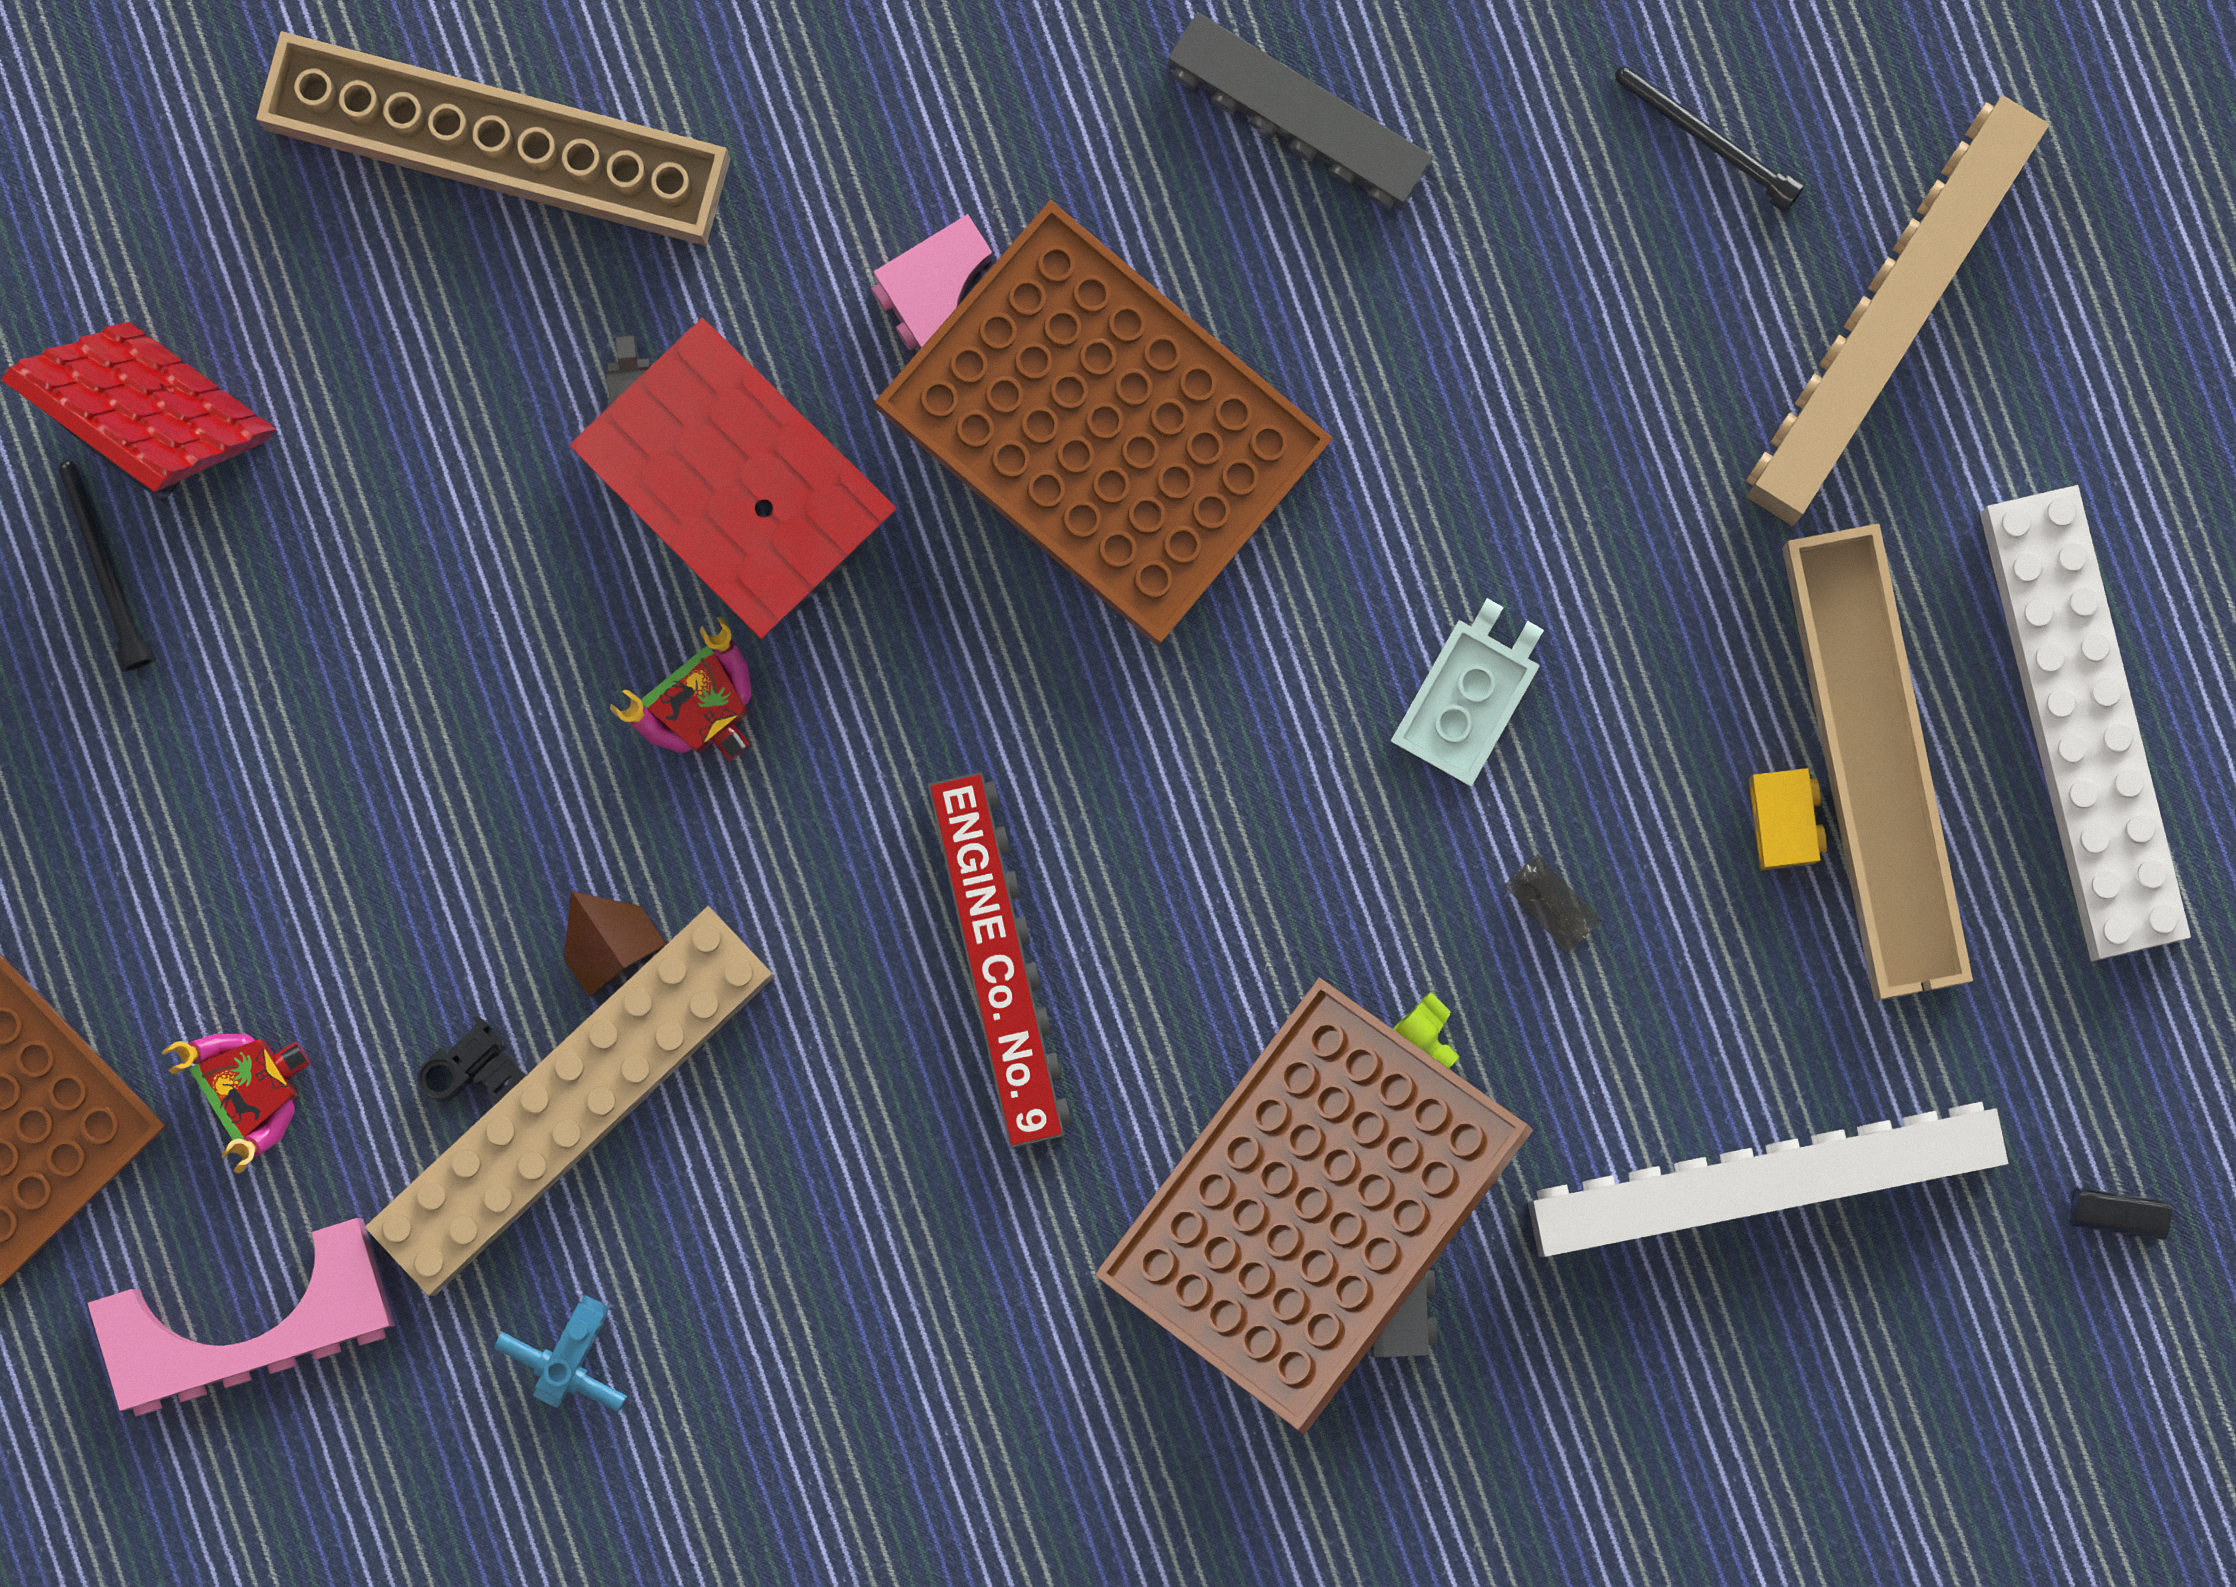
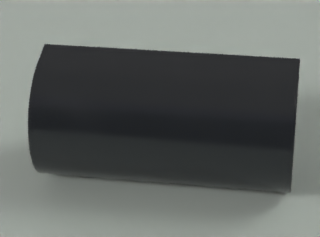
M2077 1187L2073 1189L2070 1224L2075 1227L2165 1240L2169 1232L2173 1208L2164 1200Z

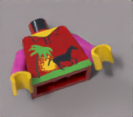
M717 617L722 626V630L718 635L709 636L703 626L700 627L701 636L707 644L706 647L641 700L631 691L623 690L622 692L631 700L629 708L625 711H620L611 704L610 710L621 720L630 722V725L653 745L678 753H685L693 749L700 754L714 743L726 759L731 762L751 745L735 725L749 714L745 705L749 702L752 692L748 664L736 643L731 639L732 634L726 621L722 617Z
M213 1034L191 1041L188 1044L182 1041L175 1042L163 1050L162 1055L176 1052L181 1057V1064L169 1069V1072L172 1074L182 1072L192 1063L196 1064L189 1068L233 1140L223 1151L221 1157L223 1159L229 1153H237L243 1159L233 1170L235 1173L243 1172L253 1157H258L282 1139L295 1113L293 1102L299 1097L289 1078L311 1065L297 1041L274 1054L266 1041L261 1039L254 1040L248 1034Z

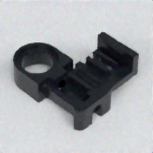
M475 1016L472 1019L477 1025L448 1052L442 1047L437 1050L419 1069L417 1081L419 1088L426 1096L439 1102L452 1100L472 1081L477 1085L482 1081L491 1091L487 1096L496 1105L527 1074L504 1052L506 1050V1042L484 1019ZM497 1046L503 1050L501 1053L495 1049ZM438 1067L449 1068L453 1075L451 1086L444 1092H434L428 1084L430 1073ZM469 1072L473 1074V1076L475 1077L474 1079L470 1077V1075L468 1074ZM512 1076L513 1079L498 1094H495L494 1092Z

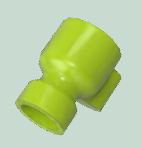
M1429 992L1393 1028V1030L1447 1068H1450L1460 1057L1449 1045H1442L1438 1041V1035L1449 1018L1451 1011L1432 992Z

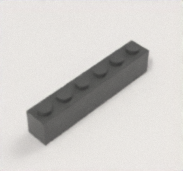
M1199 12L1196 13L1168 57V68L1173 70L1171 76L1177 82L1191 90H1195L1198 85L1212 94L1210 100L1222 110L1234 114L1237 109L1251 118L1249 124L1258 132L1270 138H1273L1276 133L1291 142L1288 148L1293 153L1309 162H1312L1314 157L1330 166L1328 173L1348 186H1351L1354 181L1369 190L1367 197L1387 210H1390L1392 206L1397 207L1401 211L1403 210L1431 165L1433 155Z

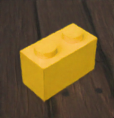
M1809 768L1752 775L1748 780L1760 871L1812 865L1821 861L1820 853L1827 850L1826 835L1823 824L1816 825L1814 807L1821 805L1820 789L1817 778L1810 779Z

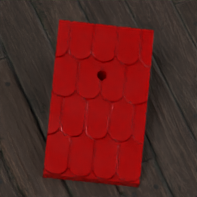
M703 317L569 444V447L761 640L791 611L796 614L862 550L863 541L897 510L848 459L807 421ZM761 502H767L773 507V511L768 517H759L755 513L756 506Z
M131 322L107 326L101 333L82 336L76 343L45 349L42 355L20 359L16 365L10 366L1 378V381L40 408L90 450L163 503H165L181 480L267 442L277 429L263 418L256 417L255 412L226 391L219 390V386L187 363L183 364L182 359L150 336L146 337V333Z

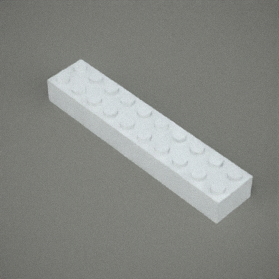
M2075 485L1989 505L1980 513L2091 962L2188 939L2191 935L2079 487Z
M1983 1102L1948 1109L1950 1118L1938 1120L1937 1112L1933 1111L1903 1118L1904 1127L1892 1129L1890 1120L1857 1127L1858 1136L1851 1138L1845 1137L1844 1129L1811 1136L1813 1145L1805 1147L1799 1146L1798 1139L1765 1145L1767 1154L1755 1157L1753 1156L1752 1148L1720 1154L1721 1163L1707 1166L1706 1157L1675 1163V1173L1661 1175L1659 1166L1628 1173L1630 1182L1615 1184L1613 1176L1582 1182L1584 1191L1570 1194L1567 1185L1536 1191L1538 1200L1528 1202L1538 1256L1546 1257L2008 1164L1997 1108L1984 1111Z

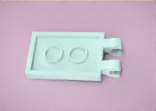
M1488 598L1472 626L1460 620L1457 622L1391 739L1392 743L1471 787L1540 666L1528 659L1544 631L1527 621L1512 649L1492 639L1488 634L1503 607Z

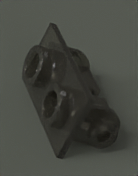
M1538 854L1504 885L1567 953L1601 922L1598 916Z

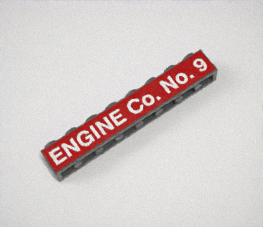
M983 772L929 783L928 788L1010 1149L1063 1138L1065 1137L1063 1127L1070 1126L1072 1123L1066 1098L1057 1100L1053 1081L1062 1079L1056 1052L1046 1054L1043 1036L1050 1035L1051 1030L1046 1008L1036 1009L1032 991L1041 989L1035 962L1026 963L1022 945L1030 944L1031 942L1025 916L1016 918L1012 900L1021 897L1015 871L1005 873L1002 855L1010 853L1005 827L995 828L991 810L1000 808L994 781L985 782Z

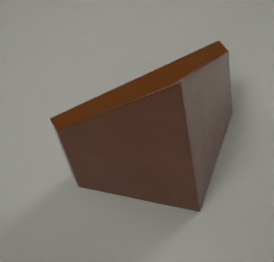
M571 891L564 960L589 997H592L667 945L641 906Z

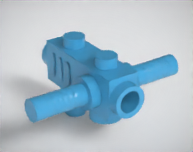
M584 1295L581 1303H578L554 1352L547 1349L541 1352L504 1332L500 1334L495 1343L494 1349L534 1369L533 1374L540 1377L535 1386L536 1390L533 1396L556 1408L559 1407L567 1392L573 1395L579 1392L618 1413L627 1398L626 1395L586 1375L588 1370L581 1367L599 1330L603 1326L607 1317L606 1314L610 1308L592 1297Z

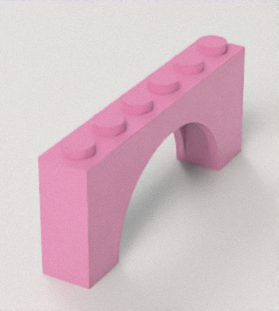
M967 214L874 271V280L877 285L872 287L871 290L885 312L892 308L901 324L895 328L909 350L915 347L920 350L957 308L971 280L982 268L992 262V251Z
M355 1218L312 1232L315 1262L312 1278L303 1298L291 1314L279 1325L263 1335L246 1342L215 1346L183 1338L164 1326L155 1317L145 1302L140 1289H130L89 1302L88 1307L119 1410L133 1409L135 1417L162 1409L160 1400L177 1394L180 1402L188 1401L206 1395L205 1386L215 1382L223 1381L224 1387L229 1388L251 1381L250 1371L267 1366L269 1374H273L297 1366L294 1357L312 1352L314 1360L340 1353L339 1343L357 1338L358 1344L361 1346L386 1338L384 1329L395 1326L363 1219Z

